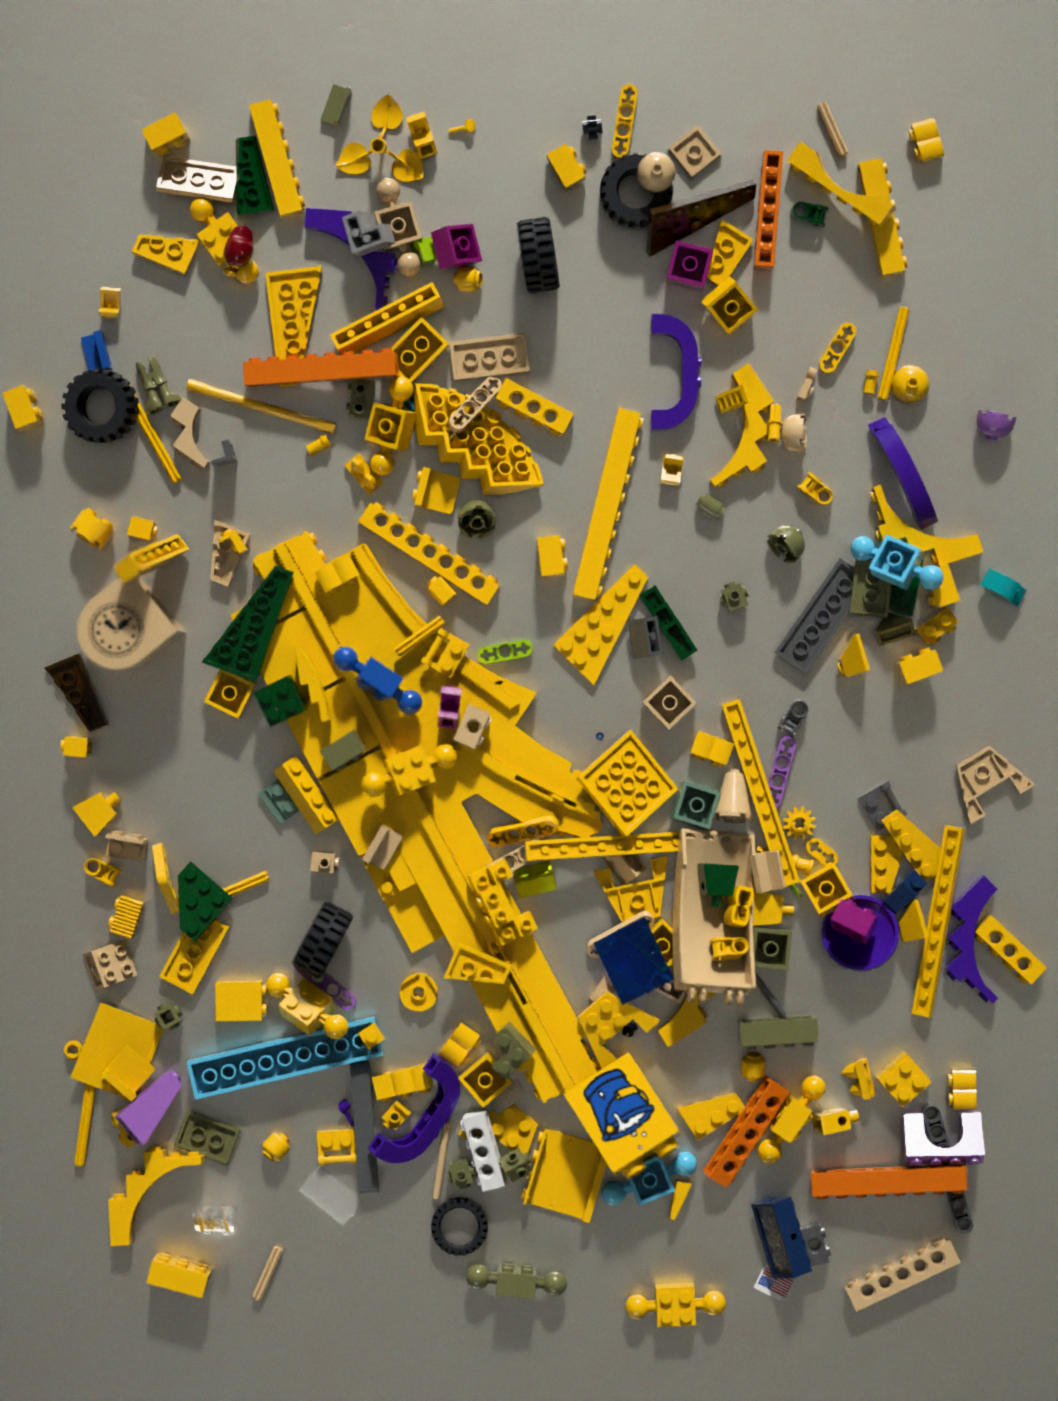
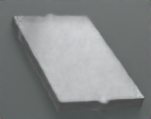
M319 1166L311 1175L307 1176V1181L299 1189L341 1225H344L350 1216L355 1214V1210L363 1202L355 1193L323 1167Z

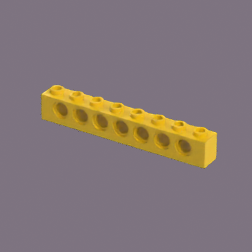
M377 502L375 504L369 503L358 523L485 605L489 604L500 587L497 584V579L491 575L485 577L481 574L482 570L475 565L468 566L465 564L466 559L456 554L454 557L448 553L450 551L449 548L441 543L437 546L433 543L434 539L425 533L423 536L416 532L418 528L412 524H403L400 522L402 518L392 512L389 515L384 511L385 507ZM380 516L387 518V523L383 527L378 526L376 523L377 518ZM395 527L403 529V534L400 537H395L392 534ZM417 537L419 545L417 547H410L408 543L410 538ZM429 547L434 548L436 552L432 558L425 556V550ZM443 558L451 559L452 564L449 568L441 566ZM460 568H465L468 571V575L464 579L457 577V571ZM477 578L484 581V586L481 589L473 587V581Z

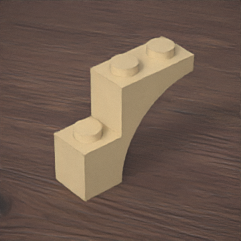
M183 397L170 415L174 418L172 422L182 429L185 426V429L173 446L176 448L175 452L183 458L185 456L191 458L192 461L190 463L198 469L201 467L206 469L210 462L200 453L194 437L195 422L201 409Z

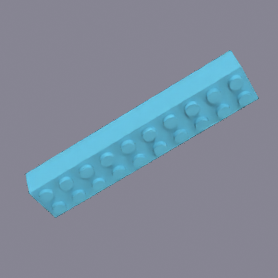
M376 1016L348 1022V1032L341 1039L328 1037L325 1034L324 1028L317 1029L311 1036L304 1032L189 1059L186 1063L195 1100L383 1056L382 1041L368 1049L358 1034L374 1022L378 1026Z

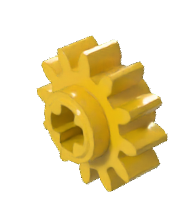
M794 806L793 813L786 811L789 817L782 818L784 822H787L783 829H789L786 835L790 836L794 833L793 838L795 840L798 838V835L804 840L805 833L812 835L809 829L816 828L815 825L811 824V821H814L816 818L809 817L812 811L808 810L805 813L803 806L800 808V811H797V808ZM795 819H803L802 823L804 825L802 827H795Z

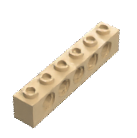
M945 1238L940 1239L934 1243V1246L930 1248L927 1246L917 1250V1254L913 1256L906 1255L900 1258V1262L894 1265L893 1263L886 1264L882 1267L883 1270L877 1273L875 1271L867 1273L865 1278L860 1281L858 1279L850 1281L845 1290L855 1311L862 1310L960 1264L961 1262L949 1239L945 1240ZM940 1253L941 1259L937 1262L932 1261L933 1254ZM923 1261V1268L916 1270L914 1268L915 1263ZM900 1269L907 1271L906 1276L903 1278L897 1277V1272ZM882 1278H889V1283L886 1286L879 1284ZM869 1285L872 1287L869 1294L862 1293L864 1286Z

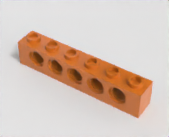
M764 150L762 154L754 269L773 270L783 162L782 151Z
M765 1075L703 1172L709 1178L727 1188L734 1181L739 1169L744 1166L748 1155L755 1149L760 1137L765 1134L771 1120L777 1116L779 1108L786 1102L790 1091Z

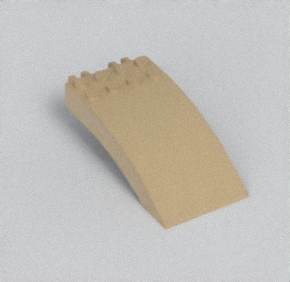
M684 828L680 830L673 898V965L675 990H687L688 1002H694L695 991H698L700 1003L706 1002V992L724 993L725 1005L731 1004L732 994H735L736 1005L741 1006L743 1004V994L748 995L756 987L753 945L754 899L749 907L750 918L746 926L736 928L725 925L724 913L729 906L728 896H723L722 907H710L711 895H701L698 864L701 863L739 865L735 886L742 885L752 888L754 891L755 883L749 857L756 854L754 834ZM717 937H741L746 939L749 949L738 960L713 961V949L710 940ZM735 946V949L741 952V949Z

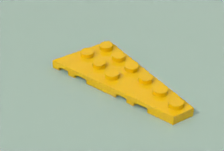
M323 266L265 273L275 356L279 357V360L286 359V356L297 355L298 358L305 357ZM299 383L279 385V387L297 386Z
M636 564L554 644L593 685L599 677L648 579V576Z

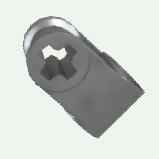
M801 700L794 701L780 720L777 728H782L790 733L791 737H794L808 713V705ZM803 704L804 712L796 714L794 711L795 705Z

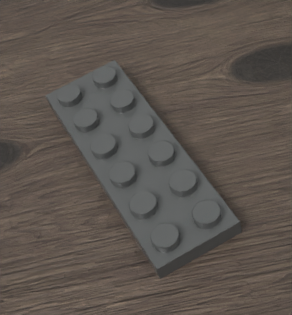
M839 558L774 652L805 675L849 613L854 567Z

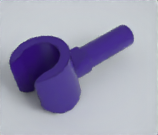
M344 1099L339 1103V1110L346 1117L350 1127H352L354 1122L347 1111L351 1108V1105Z

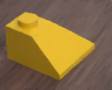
M859 633L850 637L839 658L840 663L837 664L838 671L844 677L870 671Z
M914 898L905 906L897 921L899 938L903 942L928 938L919 900Z

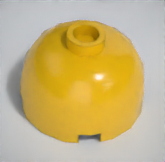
M912 365L904 366L893 376L891 384L892 393L902 403H918L924 399L929 391V377L919 367Z

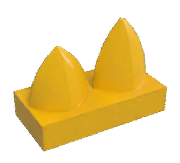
M359 453L344 465L369 495L384 483L372 471L369 464Z
M867 1058L859 1059L843 1069L842 1075L852 1079H859L849 1090L850 1093L857 1097H863V1100L871 1099L876 1095Z

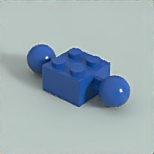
M341 647L336 650L333 656L334 665L341 671L352 670L358 675L354 680L357 681L356 685L365 691L369 689L379 701H387L391 697L398 701V707L404 714L413 715L421 709L422 698L419 693L413 690L403 691L398 688L404 678L373 657H370L364 665L358 661L357 653L350 647Z

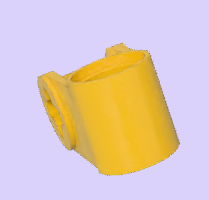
M808 472L807 478L801 485L798 484L796 487L818 505L828 506L833 499L832 491L814 474ZM826 492L829 495V500L822 502L819 499V494Z
M96 857L90 858L84 864V870L88 875L111 887H115V881L119 873L123 871V869ZM91 861L98 864L99 868L96 872L89 869L88 865Z
M717 937L710 940L713 949V961L738 960L749 949L748 942L741 937ZM735 946H738L741 949V952L737 951L735 949Z

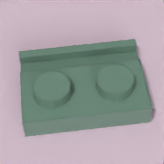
M278 779L258 793L280 824L299 811Z

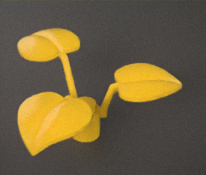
M385 95L376 103L371 114L373 125L377 128L383 127L381 134L378 138H374L371 141L368 152H366L365 146L361 143L352 142L346 145L340 154L336 167L345 173L362 174L371 167L372 163L368 156L372 152L377 154L386 153L396 159L392 164V173L395 178L403 182L421 180L424 177V166L418 154L413 150L403 149L398 157L387 150V142L382 139L387 128L395 129L403 120V112L399 104L391 95Z

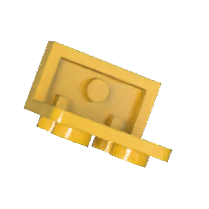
M423 467L422 471H418L416 482H419L418 490L414 489L412 500L415 501L414 505L451 514L454 509L460 478Z
M127 1045L102 1071V1077L104 1078L102 1081L110 1088L114 1086L118 1090L117 1094L126 1101L128 1098L132 1102L137 1096L136 1091L152 1075L155 1069L139 1053Z

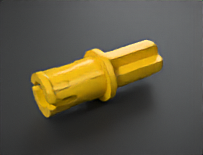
M779 404L770 405L769 421H767L769 426L768 441L772 443L780 441L782 421L781 406Z

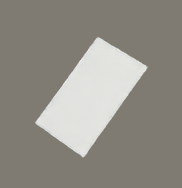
M516 1078L490 1104L495 1112L499 1114L527 1093L518 1078Z

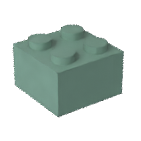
M686 781L680 782L669 819L704 830L710 829L721 792Z

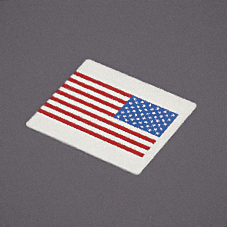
M766 1261L753 1288L780 1302H784L795 1278H772L768 1262Z

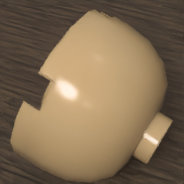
M658 152L648 154L642 158L637 170L640 184L645 189L653 192H660L669 188L675 179L676 173L675 165L670 157Z
M805 414L788 416L780 428V439H782L783 446L791 452H806L807 428L804 425V422H806Z

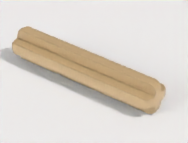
M822 102L817 106V109L838 156H844L848 153L846 144L827 102Z
M278 1246L273 1247L252 1295L253 1299L257 1301L262 1300L282 1255V1248Z

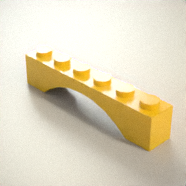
M801 141L787 160L791 163L790 167L798 173L800 171L806 173V179L814 184L816 181L822 184L821 189L830 195L833 192L837 195L836 199L844 205L847 203L852 205V211L860 216L862 213L868 216L867 221L875 227L878 224L884 226L896 209L894 205L879 195H858L839 187L826 173L819 153Z

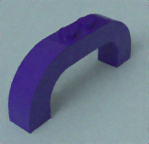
M652 314L651 335H663L673 338L679 344L682 353V393L680 401L677 405L667 410H651V431H664L680 425L691 414L697 401L698 388H701V376H698V369H701L702 360L701 357H698L696 339L684 322L670 315Z
M434 1053L423 1067V1070L437 1081L438 1090L435 1098L413 1130L404 1138L393 1140L378 1132L368 1147L375 1157L388 1163H404L413 1160L430 1146L439 1135V1131L444 1124L449 1121L459 1100L460 1083L455 1071Z

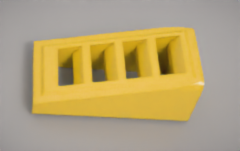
M742 384L715 397L721 414L734 411L751 402L746 384Z
M675 1180V1191L673 1192L669 1212L671 1220H675L692 1185L690 1181Z

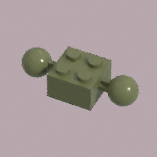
M502 1263V1266L498 1265L497 1273L489 1272L488 1268L484 1265L475 1264L466 1272V1281L469 1286L474 1289H482L488 1283L497 1284L496 1295L534 1299L535 1288H543L550 1296H559L567 1288V1280L562 1273L552 1271L545 1277L537 1276V1270L533 1269L531 1265H522L520 1268L514 1267V1264Z

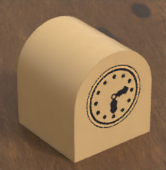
M141 577L126 583L117 578L87 603L79 616L77 624L79 644L89 659L102 667L125 671L139 669L147 665L186 633Z

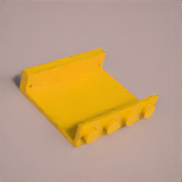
M544 1127V1131H540L537 1138V1143H540L538 1151L534 1150L531 1161L534 1162L532 1172L526 1176V1180H529L527 1188L523 1187L520 1198H523V1204L525 1205L529 1203L582 1219L583 1222L590 1223L607 1162L594 1142Z

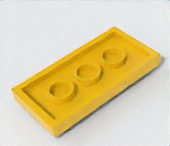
M215 920L196 942L183 932L159 977L193 995L224 939L229 926Z

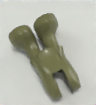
M154 355L148 357L150 366L153 369V372L149 374L146 373V368L141 360L136 362V370L142 380L144 391L147 393L149 400L146 407L148 415L156 414L164 409L156 393L158 389L160 390L165 407L175 406L181 401L180 396L169 389L168 381L164 378L159 362Z

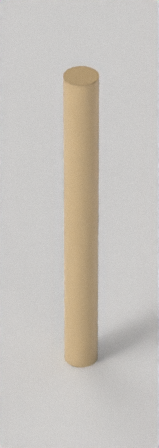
M449 1122L445 1123L442 1127L433 1199H440L451 1125Z

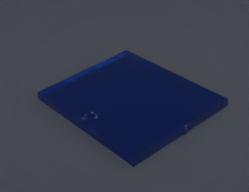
M645 917L593 943L622 1005L645 994H649L651 991L674 980Z

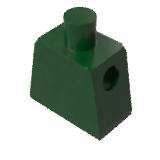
M698 864L701 895H711L710 907H722L723 896L733 895L739 865Z

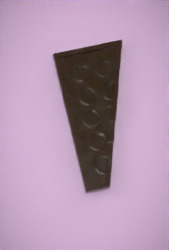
M753 179L650 209L646 253L651 257L671 246L676 241H680L755 199L756 182Z

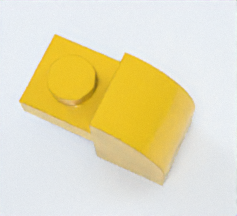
M421 112L406 117L419 159L438 154L425 113Z

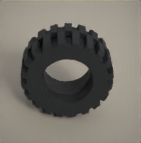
M633 153V155L629 156L628 154L622 155V158L615 159L607 167L602 176L600 201L612 221L615 220L621 227L624 225L628 229L633 230L634 228L645 229L648 226L649 210L670 204L672 201V184L664 191L654 192L652 201L643 208H630L621 201L618 194L621 181L628 175L637 174L639 163L648 154L639 155V153Z
M539 217L519 221L517 223V231L527 292L533 294L557 290L560 287L550 219Z
M93 369L92 371H84L82 375L75 376L73 383L69 382L67 385L69 390L67 393L64 392L62 398H65V404L61 403V409L65 410L66 414H63V418L69 422L67 424L68 428L74 430V434L77 437L84 438L88 442L111 443L113 440L123 438V434H128L131 431L129 427L135 425L137 421L134 419L135 414H139V409H136V404L139 403V400L134 396L136 393L134 387H130V382L126 378H122V375L116 372ZM97 388L109 390L115 400L114 414L105 424L93 423L86 413L87 398Z
M324 902L292 961L293 966L316 979L321 978L353 920L352 914L331 902Z

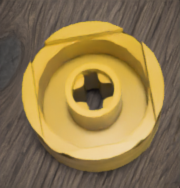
M87 507L86 510H81L69 530L73 532L75 529L78 533L77 537L92 547L98 545V550L101 551L114 532L113 524L104 518L100 520L96 516L97 513Z

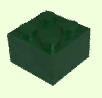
M288 675L253 692L270 727L276 726L308 710L292 675Z

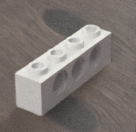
M487 1108L465 1113L461 1120V1127L463 1132L466 1131L467 1134L466 1145L473 1155L471 1163L478 1173L476 1175L478 1186L482 1187L483 1192L505 1187L507 1178L499 1160L501 1157ZM473 1129H480L483 1135H475ZM484 1147L487 1149L488 1153L482 1154L479 1152L478 1148ZM489 1165L493 1171L487 1172L483 1166Z

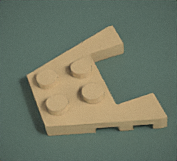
M989 745L956 765L970 824L986 815L976 797L1007 778H1010L1019 794L1035 786L1031 780Z

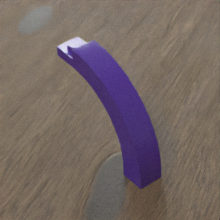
M886 417L869 424V430L888 459L919 528L922 530L937 523L938 519L925 485L893 425L889 424Z

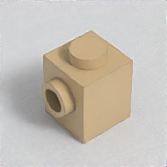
M312 852L310 871L334 873L335 869L338 870L339 858H336V853Z

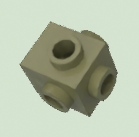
M735 581L724 585L725 589L721 590L722 595L719 596L723 606L727 605L729 612L748 605L746 597L749 596L745 586L742 587L740 583L736 585ZM732 593H735L737 595L736 599H733L731 597Z
M166 1002L157 1007L159 1011L154 1013L156 1016L154 1020L159 1028L162 1027L163 1030L168 1028L171 1031L180 1026L178 1022L182 1020L181 1016L183 1013L178 1005L175 1006L173 1003L169 1005ZM168 1012L172 1013L173 1018L171 1020H168L166 1018V1014Z
M520 1148L510 1151L499 1159L512 1183L532 1172L529 1165L532 1161L527 1152L523 1154Z
M468 1158L449 1162L450 1172H447L449 1182L453 1183L454 1187L459 1186L460 1189L470 1187V1183H473V1177L476 1176L473 1166L469 1165ZM462 1172V1173H464L465 1175H464V1176H460L458 1173Z

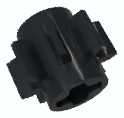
M596 115L587 116V121H582L583 136L588 135L589 140L598 139V134H603L601 119L596 120Z

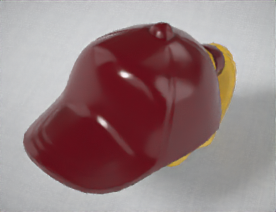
M247 226L235 227L225 244L223 258L227 268L223 272L227 277H236L239 268L247 265L253 255V235Z

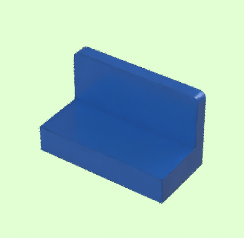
M99 330L93 332V335L82 337L81 342L88 370H113L104 333Z

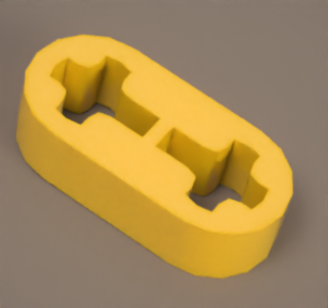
M817 838L807 840L805 848L810 855L825 866L832 863L837 864L838 855L835 851ZM817 841V846L821 849L820 853L816 850L811 851L809 844ZM823 852L828 855L832 853L834 861L826 863V858L822 855Z

